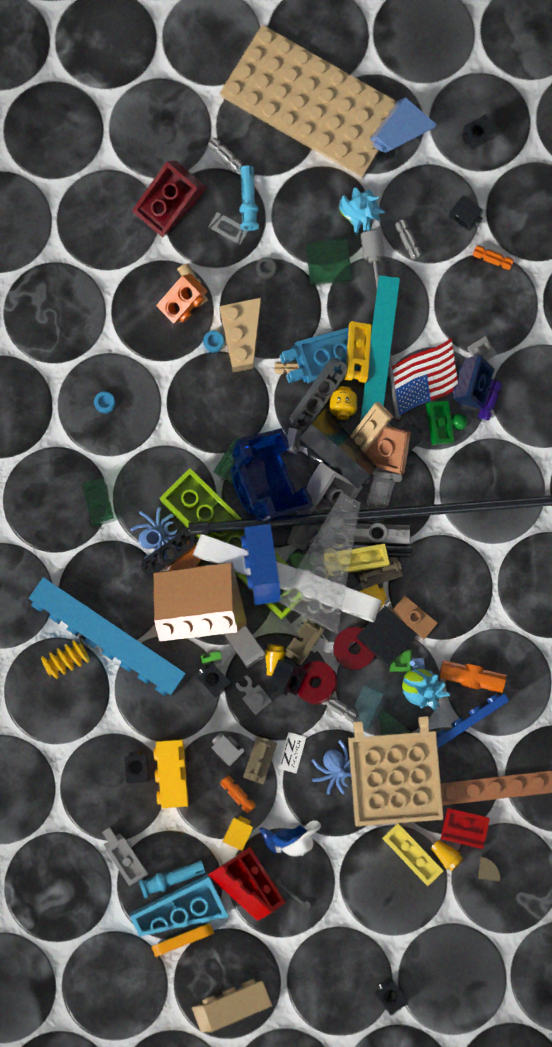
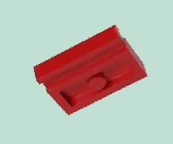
M447 808L440 839L484 849L490 818Z

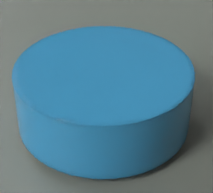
M216 330L206 333L203 339L205 348L213 353L222 350L225 344L224 336Z
M103 391L95 396L94 405L100 413L106 414L113 411L116 401L111 393Z

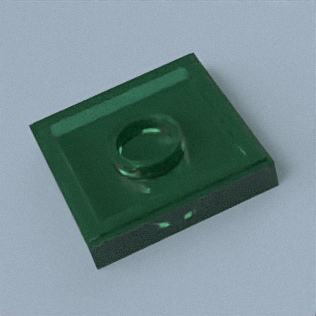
M347 239L306 243L310 286L352 281Z

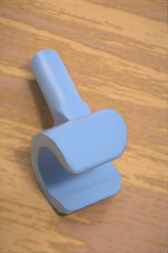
M423 657L411 658L410 665L413 666V669H425Z

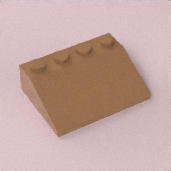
M233 562L153 573L154 621L159 641L234 633L247 625Z

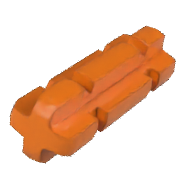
M476 245L473 252L474 257L479 259L482 257L484 261L497 266L502 265V268L507 270L511 269L514 262L513 258L508 256L505 258L503 254L490 249L485 250V247Z
M229 775L221 780L220 785L224 789L229 790L228 794L238 805H242L241 808L245 813H249L255 808V803L251 799H247V794L238 784L235 785L233 783L234 780Z

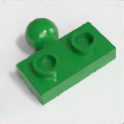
M448 401L428 402L426 404L432 445L454 443L453 428L456 430L464 429L468 423L467 417L462 413H457L451 418Z

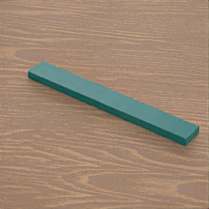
M379 275L370 340L368 379L364 387L360 422L376 402H380L384 406L400 278Z

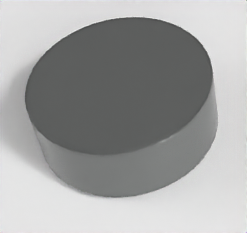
M269 257L261 258L256 264L257 275L262 279H271L275 276L277 272L276 262Z

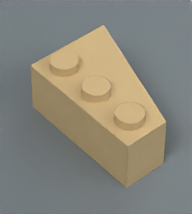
M261 298L219 306L233 373L253 369Z
M254 979L242 983L243 987L235 990V987L223 991V995L216 998L215 995L202 1000L203 1003L192 1007L200 1031L213 1032L271 1007L272 1005L263 981L255 982Z

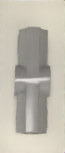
M345 523V542L409 544L410 525ZM380 529L383 532V537L375 539L371 534L372 530Z

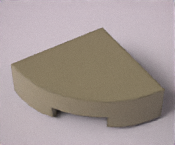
M480 857L478 879L500 881L499 870L491 860Z

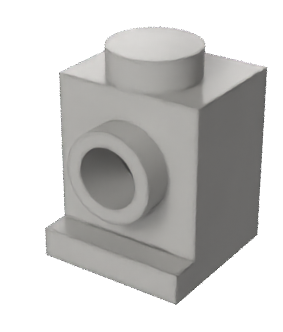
M219 733L212 740L214 745L211 748L229 766L245 752L243 748L240 750L236 748L239 744L231 736L226 738L222 733Z

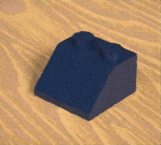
M482 356L465 358L463 365L459 368V380L453 389V399L460 405L484 408L494 368Z

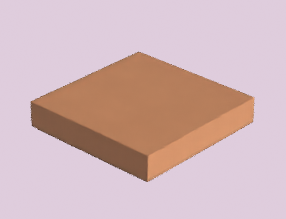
M386 426L366 451V455L377 468L399 474L405 473L411 431Z

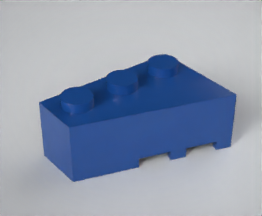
M270 524L244 527L245 536H241L242 548L247 549L248 555L244 556L245 568H250L251 575H247L248 588H253L255 605L280 602V582Z

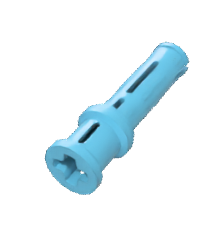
M242 166L240 168L242 205L240 207L242 224L240 229L253 231L259 228L256 219L258 206L255 204L254 167Z
M200 860L163 875L162 873H157L155 877L143 881L140 879L139 884L144 898H148L150 894L158 891L164 892L169 886L205 874L206 872Z

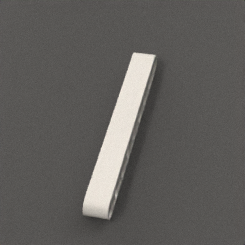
M200 535L193 553L195 557L213 564L233 562L235 572L246 576L251 575L250 568H245L244 556L248 555L247 550L206 535ZM276 561L281 589L359 618L375 622L382 603L381 600Z

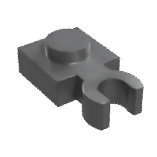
M246 675L244 678L248 681V685L241 687L237 682L236 687L239 691L247 694L242 699L253 713L257 715L272 700L260 685L253 688L251 678Z

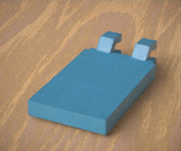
M349 328L297 341L294 344L295 346H292V349L283 351L279 355L282 363L291 362L296 359L299 369L289 371V374L286 375L288 383L301 379L307 383L314 382L325 365L333 358H338L346 364ZM354 365V370L360 369V366ZM336 366L333 368V370H334V371H337V372H338L339 369H340L339 367H336Z

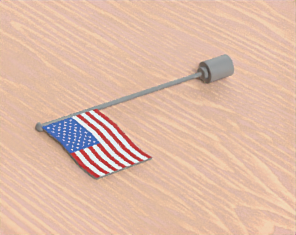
M372 230L363 232L360 235L364 260L373 263L377 287L379 278L377 263L381 262V258L385 257L381 231ZM451 338L435 348L411 355L393 366L390 354L388 370L395 411L393 418L396 421L401 419L402 416L400 415L416 406L452 393L454 386L458 383Z

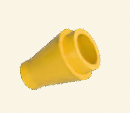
M267 644V649H265L266 675L272 676L278 660H284L286 653L284 646Z
M440 839L431 847V850L436 854L446 869L449 868L451 871L455 870L464 859L460 856V852L446 845Z

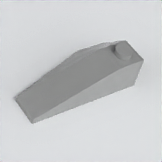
M320 462L309 480L297 515L340 512L344 508L347 510L363 486L361 485L357 489L333 467ZM327 524L293 526L287 543L305 551L307 544L313 543L322 534V529Z

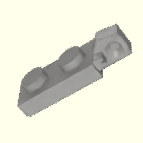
M110 827L102 832L108 841L104 844L106 851L129 886L148 874L121 834L116 836Z

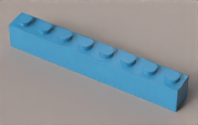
M44 577L28 598L33 602L31 604L32 607L40 612L43 609L49 612L51 620L57 624H60L62 621L68 625L66 630L75 636L80 633L86 637L85 643L93 648L96 645L102 648V654L110 660H113L114 657L120 660L119 666L128 672H131L133 669L139 673L137 678L147 685L151 681L157 686L155 690L165 697L167 694L172 696L185 678L186 673Z

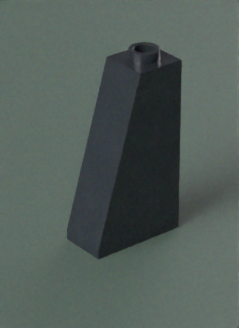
M324 409L300 437L305 444L357 489L363 483L367 485L375 476L372 472L377 466L328 410Z

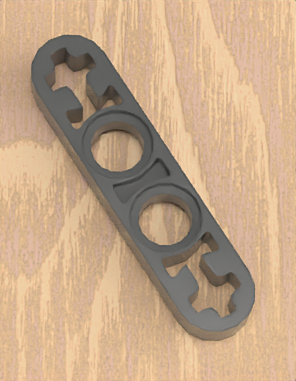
M333 358L325 365L290 416L289 422L294 429L304 432L313 423L347 373V366L343 361ZM335 366L340 368L338 372L333 370ZM323 382H329V387L325 391H320V385ZM312 399H316V406L314 408L309 409L308 402ZM298 419L304 420L302 423H297Z

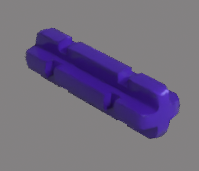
M491 380L484 408L480 409L478 414L480 419L490 420L492 415L490 411L494 409L499 395L497 392H500L502 386L501 382Z

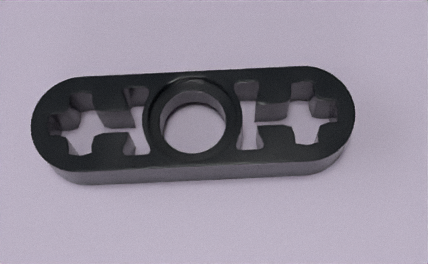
M189 531L179 533L142 561V571L147 576L154 577L153 573L166 570L195 548L196 538L194 535H189ZM183 537H186L187 539L191 537L192 539H190L189 541L190 545L187 546L184 544L181 547H179L182 550V552L179 553V551L173 544L176 542L179 546L183 543ZM168 548L175 551L174 557L170 560H166L163 557V552ZM159 555L160 559L165 564L161 565V563L159 562L155 565V571H147L146 569L148 568V562H151L152 564L156 563L158 561L156 556Z

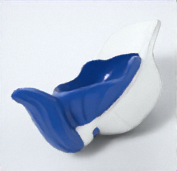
M311 821L304 827L299 825L294 829H282L274 834L269 829L263 827L259 828V831L264 837L267 848L272 853L285 852L291 856H303L313 848L312 835L321 828V824L318 821Z

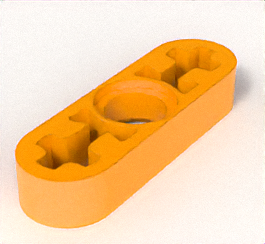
M208 923L151 947L155 957L214 934L211 923Z

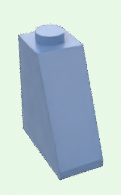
M405 97L398 100L370 140L376 149L381 152H387L433 129L437 124Z

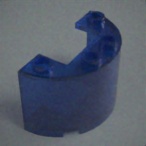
M282 428L240 438L232 450L231 457L235 458L234 466L231 467V474L237 496L245 510L249 514H255L256 519L261 521L313 507L312 498L306 487L301 488L295 493L294 484L291 482L287 473V467L281 458V455L290 448L288 438L285 436Z

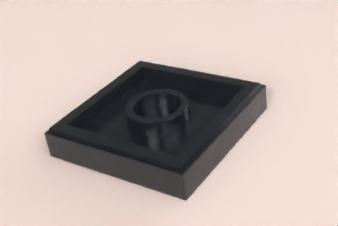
M384 606L378 612L375 622L370 621L356 638L382 663L389 666L415 638L416 634L388 607Z

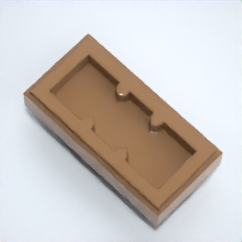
M406 596L392 610L407 627L423 640L438 624Z

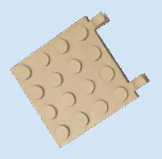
M418 717L420 733L364 737L363 722L353 723L355 738H348L355 826L443 820L436 731L429 732L428 717Z

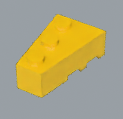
M184 741L156 742V748H153L154 761L158 762V769L155 770L156 783L159 782L160 791H157V804H161L162 808L187 807L189 803Z

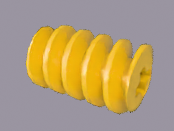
M73 640L72 648L65 644L64 652L57 648L56 656L49 652L48 660L41 656L43 665L50 678L51 675L56 679L59 678V671L64 675L67 674L66 667L71 671L75 670L74 663L81 667L82 659L87 663L90 662L89 655L81 640L80 644Z

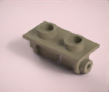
M397 557L388 558L390 565L387 567L358 571L357 575L362 589L402 577V568Z
M310 619L307 622L304 621V624L297 633L301 637L300 640L294 638L288 648H286L287 652L285 655L302 665L325 629Z
M257 736L243 778L264 785L277 743Z

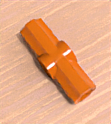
M443 660L439 679L461 683L462 686L473 689L482 688L503 693L506 675L484 670L483 667L476 665H462Z

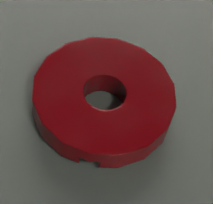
M349 627L341 631L335 638L333 645L334 656L337 662L344 668L351 670L362 669L368 666L374 658V654L356 638L363 630L362 628ZM353 642L358 643L361 647L360 652L355 655L351 654L348 650L349 644Z
M313 661L304 665L301 669L306 671V674L297 694L310 704H322L329 701L338 687V678L335 671L328 664L321 661ZM321 678L320 686L313 688V680Z

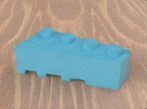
M208 874L130 912V919L139 937L228 917V913Z

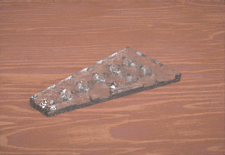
M342 492L279 600L281 604L336 634L339 627L361 503Z

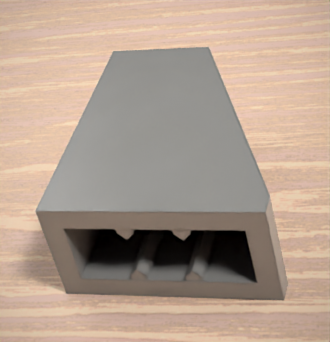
M246 626L238 632L224 634L247 669L265 657L264 651Z

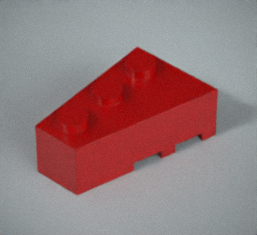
M250 847L208 874L214 882L257 921L286 903Z

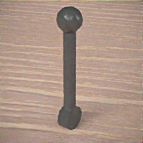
M274 879L273 884L275 887H280L301 903L305 910L311 908L309 901H304L284 886L280 879Z

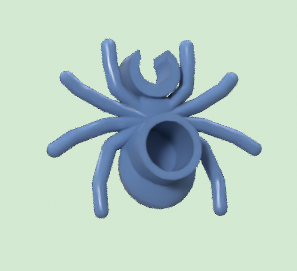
M158 507L155 523L148 514L140 511L139 514L144 516L151 524H138L130 530L134 531L138 528L148 527V529L140 533L139 544L145 549H152L158 545L154 550L156 551L161 547V544L163 546L165 542L167 543L176 536L174 534L177 532V529L169 532L167 529L169 524L174 523L167 521L173 518L174 514L166 516L160 522L161 507ZM173 544V545L177 548L178 551L181 550V549L179 548V546H176L175 544ZM166 549V550L163 552V554H164V559L167 560V556H168V555H167V549Z
M342 740L338 742L343 748L345 758L337 750L327 751L323 757V762L328 770L320 766L315 759H312L317 769L325 774H329L324 777L313 778V782H321L332 778L327 788V794L331 793L335 780L340 792L345 794V790L340 784V779L342 785L348 787L344 779L351 777L350 760L348 761L349 755L347 747Z

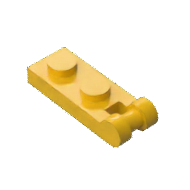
M353 321L349 323L346 358L347 373L344 376L345 380L357 379L359 382H367L372 324ZM354 365L360 366V371H355Z

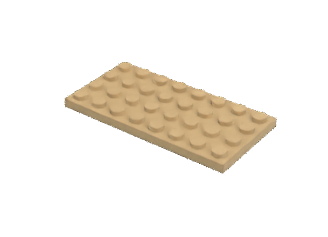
M264 25L258 30L220 92L222 98L362 178L379 152L374 147L370 138L397 103V101Z

